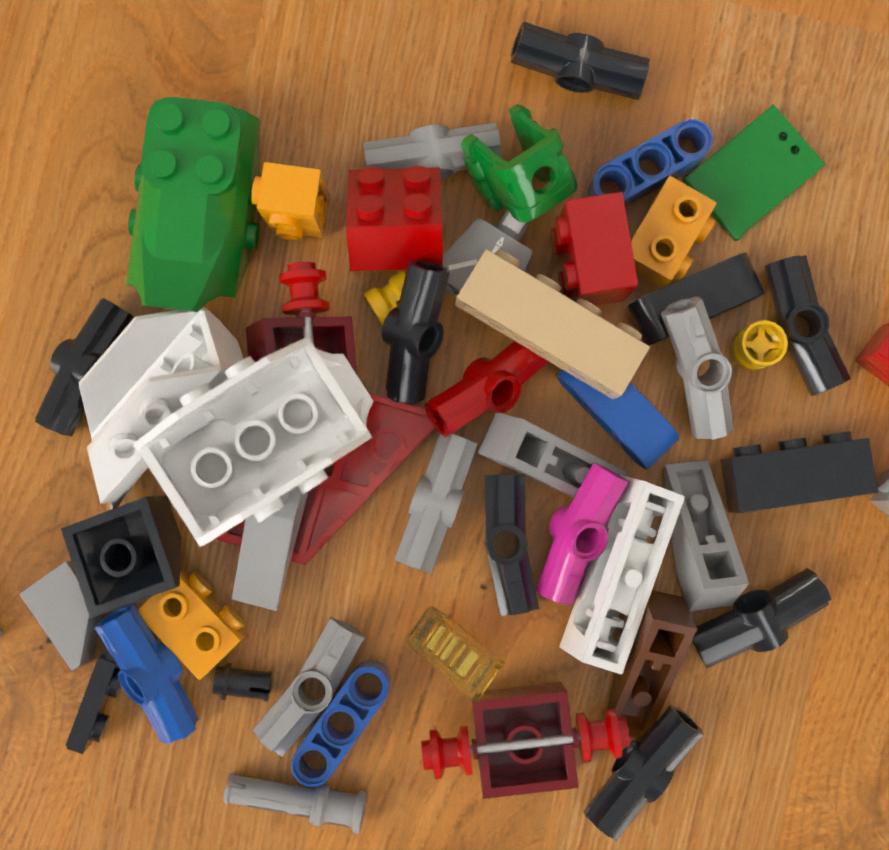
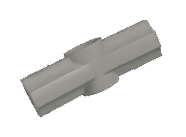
M697 296L680 299L667 305V308L661 312L677 356V372L684 380L691 434L696 439L705 438L713 440L725 437L730 431L734 430L728 383L732 376V367L728 359L721 354L703 300ZM710 359V365L706 373L697 376L701 363Z
M333 617L329 619L299 675L252 730L259 738V741L271 752H275L283 757L319 713L328 706L363 643L365 635L343 621ZM310 677L321 680L325 685V696L319 699L308 697L302 687L303 681Z

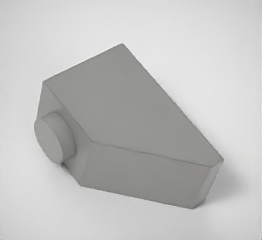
M65 561L19 595L71 671H74L94 660L99 635L94 627L102 619V614L90 618L72 561Z

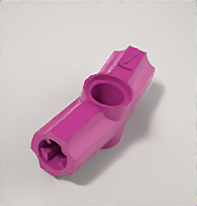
M598 463L592 464L571 504L561 507L551 517L549 533L554 540L536 587V591L540 595L559 604L572 605L573 601L576 600L589 562L600 556L606 548L608 533L605 526L630 481Z

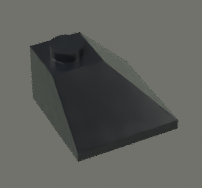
M167 495L144 497L61 528L90 618L180 586L182 538Z

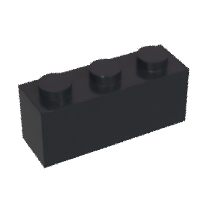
M851 431L822 435L824 444L807 447L806 438L779 441V451L762 453L761 444L733 448V458L720 459L728 511L730 513H744L878 493L869 438L852 440Z

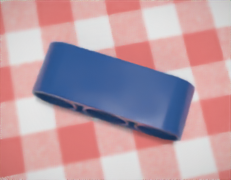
M687 119L601 166L588 188L587 197L604 195L599 184L603 181H612L617 184L620 192H623L625 207L662 187L669 175L677 179L698 166L712 146L713 135L711 129L706 123L698 119ZM678 139L691 140L696 145L697 152L687 153L683 151L679 146ZM650 160L654 162L658 167L659 174L648 175L640 169L639 161Z
M562 369L556 374V378L567 392L628 456L643 469L648 470L680 439L671 424L631 383L628 384L621 397L612 400Z
M366 660L359 663L305 736L294 754L291 765L293 775L299 783L307 787H316L324 784L379 710L391 686V675L383 663L377 660ZM364 673H373L380 678L382 689L375 694H366L359 689L357 678ZM338 711L350 714L355 723L354 728L347 732L336 730L330 721L331 715ZM310 750L321 752L326 758L327 765L319 770L308 767L304 761V753Z

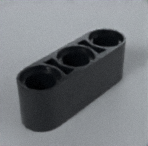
M744 252L630 303L627 307L639 333L642 335L643 342L650 346L669 338L661 312L667 308V305L680 299L697 296L703 300L708 317L711 319L765 294L747 253Z

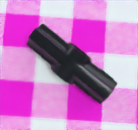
M523 22L519 27L510 55V63L555 77L556 84L566 90L587 93L596 89L639 100L650 61L649 58L605 48L603 42L592 35L571 33L565 36L527 22Z
M793 256L766 265L765 271L778 319L776 324L782 327L787 335V348L810 395L815 396L850 380L847 369L828 332L830 326L829 317L818 303L807 256ZM796 316L802 317L807 321L809 325L807 337L801 336L794 327Z
M409 260L399 304L389 312L382 326V339L386 344L390 345L386 381L387 398L397 403L408 402L416 404L425 399L430 359L437 353L443 341L444 329L442 324L438 322V317L450 272L447 271V268L436 263Z
M104 298L100 299L75 339H67L56 347L50 360L51 369L55 376L35 417L36 423L62 435L73 436L85 411L79 388L80 380L133 320L134 316Z
M485 475L484 545L488 556L499 615H516L539 609L527 551L525 475ZM502 531H511L517 537V549L510 556H499L493 549V540Z
M806 568L769 591L754 590L741 595L733 603V610L698 625L692 642L706 669L749 649L756 652L772 651L786 642L789 635L788 629L828 606V602L832 599L827 587L821 582L817 574Z
M670 705L640 741L632 740L630 746L622 750V758H617L614 761L611 769L612 775L583 811L584 815L605 835L617 841L646 802L652 803L663 794L673 778V769L703 736L702 729L684 711Z

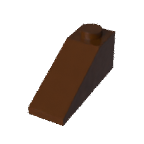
M652 590L623 674H614L607 710L615 709L617 718H626L630 737L641 739L657 721L697 631V626L684 597Z

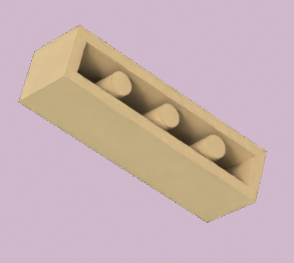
M485 249L456 297L455 306L612 400L621 397L650 349V346L640 341L642 338L641 333L624 323L618 322L615 326L601 318L602 311L589 301L578 298L574 302L559 293L562 288L552 279L541 274H537L534 278L519 269L521 263L512 255L502 250H497L494 254Z

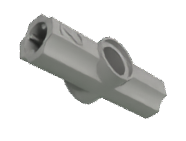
M496 123L450 130L444 125H428L411 131L409 136L365 142L363 147L366 167H377L380 169L409 168L411 166L440 167V180L453 176L456 171L467 169L463 160L466 155H464L461 143L470 134L478 137L490 150L502 158L499 130Z
M440 434L439 438H437L425 476H421L408 511V514L411 515L394 559L395 561L421 571L432 572L442 548L447 528L451 529L465 491L462 490L476 451L477 443L454 434H450L447 437Z

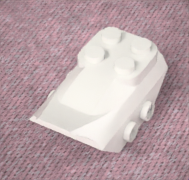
M204 306L198 312L173 310L134 317L79 382L92 439L87 450L100 504L110 502L111 510L120 505L129 490L148 468L134 443L171 414L184 407L180 402L184 395L203 384H207L210 390L228 380L224 373L227 369L243 360L237 339Z
M306 337L265 356L256 363L249 356L227 369L224 373L228 380L210 390L207 384H203L184 395L180 399L184 407L171 414L134 443L200 547L252 514L258 523L285 506L280 496L296 486L302 494L311 490L329 478L323 470L324 468L372 438L366 428V421L374 401L344 354H332L316 349L309 337Z

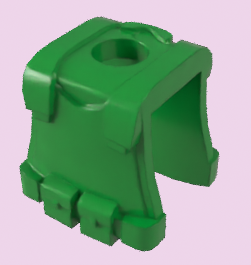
M517 104L508 110L523 153L507 162L490 150L473 134L468 135L462 140L461 147L464 155H466L463 160L468 173L473 176L471 180L477 192L483 195L485 203L496 211L501 209L509 210L514 219L524 223L538 218L571 196L577 190L578 184L574 172L563 155L562 148L564 145L559 132L555 128L549 131L544 129L536 121L532 120L528 108ZM534 175L540 181L548 183L540 190H533L532 177Z

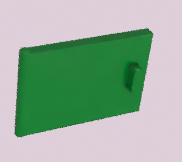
M773 104L691 174L685 175L683 181L687 186L717 202L711 214L733 240L738 241L743 233L826 164Z

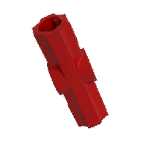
M513 341L492 360L483 357L471 362L460 382L424 404L427 416L434 424L436 430L444 437H447L490 409L499 414L505 413L518 402L522 392V384L549 361Z

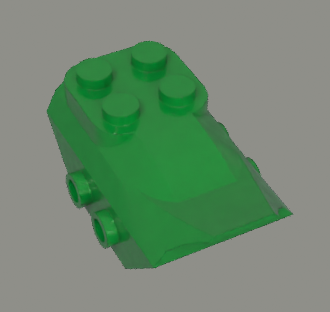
M165 97L154 101L150 106L146 121L141 165L139 164L136 167L134 176L135 189L139 192L137 208H133L130 211L128 219L129 234L133 237L126 285L136 288L142 306L198 312L205 304L219 296L236 298L249 264L251 250H257L260 238L259 223H254L257 205L252 203L253 181L255 176H260L259 118L249 112L221 102L179 97Z

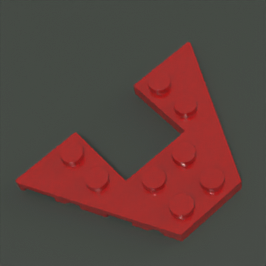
M369 393L374 402L368 412L366 428L372 438L335 461L331 476H328V479L309 490L291 558L292 562L306 565L435 429L434 424L427 416L426 409L403 402L397 403L389 398ZM245 519L217 536L216 540L241 546Z

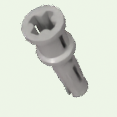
M236 773L229 774L227 782L230 783V786H225L224 804L231 803L307 817L309 822L313 823L315 827H322L324 823L351 828L353 834L360 835L367 803V791L360 790L358 794L331 790L329 784L325 783L316 786L315 789L240 776L236 775Z

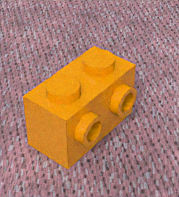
M264 162L262 177L255 176L253 181L252 203L257 205L260 216L263 217L270 230L276 231L275 236L291 241H301L303 235L324 238L330 194L321 170Z
M669 175L631 238L636 274L660 288L666 287L672 279L680 281L693 261V258L687 255L693 243L697 241L702 244L716 220L709 216L717 202Z
M185 570L180 572L179 587L152 596L138 609V612L146 625L200 681L225 659L248 634L242 629L245 622L241 616L228 605L222 608L210 596L213 592L211 585L197 572H193L190 575Z

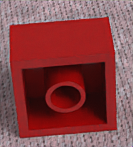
M411 166L409 168L395 169L366 167L358 170H349L346 235L350 271L407 270L409 260H421L443 266L440 167Z
M623 192L566 200L560 216L555 218L556 227L551 228L554 254H562L563 271L558 272V282L562 288L560 293L574 302L581 298L595 306L623 302L638 286Z

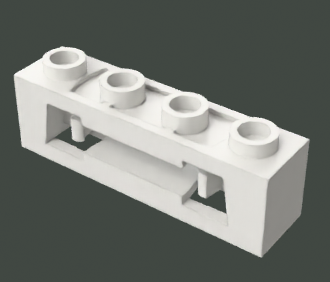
M623 475L621 476L630 481L605 526L608 533V543L602 554L596 559L591 560L588 564L559 646L583 663L621 675L623 674L685 498L683 495L649 482ZM654 516H663L654 544L646 542L647 536L653 538L657 533L656 530L651 528ZM620 612L628 616L625 627L624 621L619 618ZM615 627H624L618 643L612 637Z

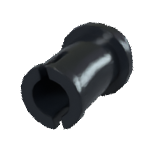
M227 662L226 667H216L212 694L221 695V700H226L227 696L268 702L272 671L263 672L232 668V663Z

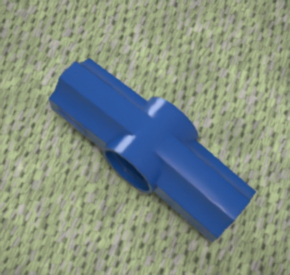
M134 604L123 606L101 619L94 628L121 669L118 673L119 682L126 694L135 703L142 706L160 742L170 744L188 737L196 730L195 725L199 719L179 681V678L183 675V669L177 657L169 648L156 641Z

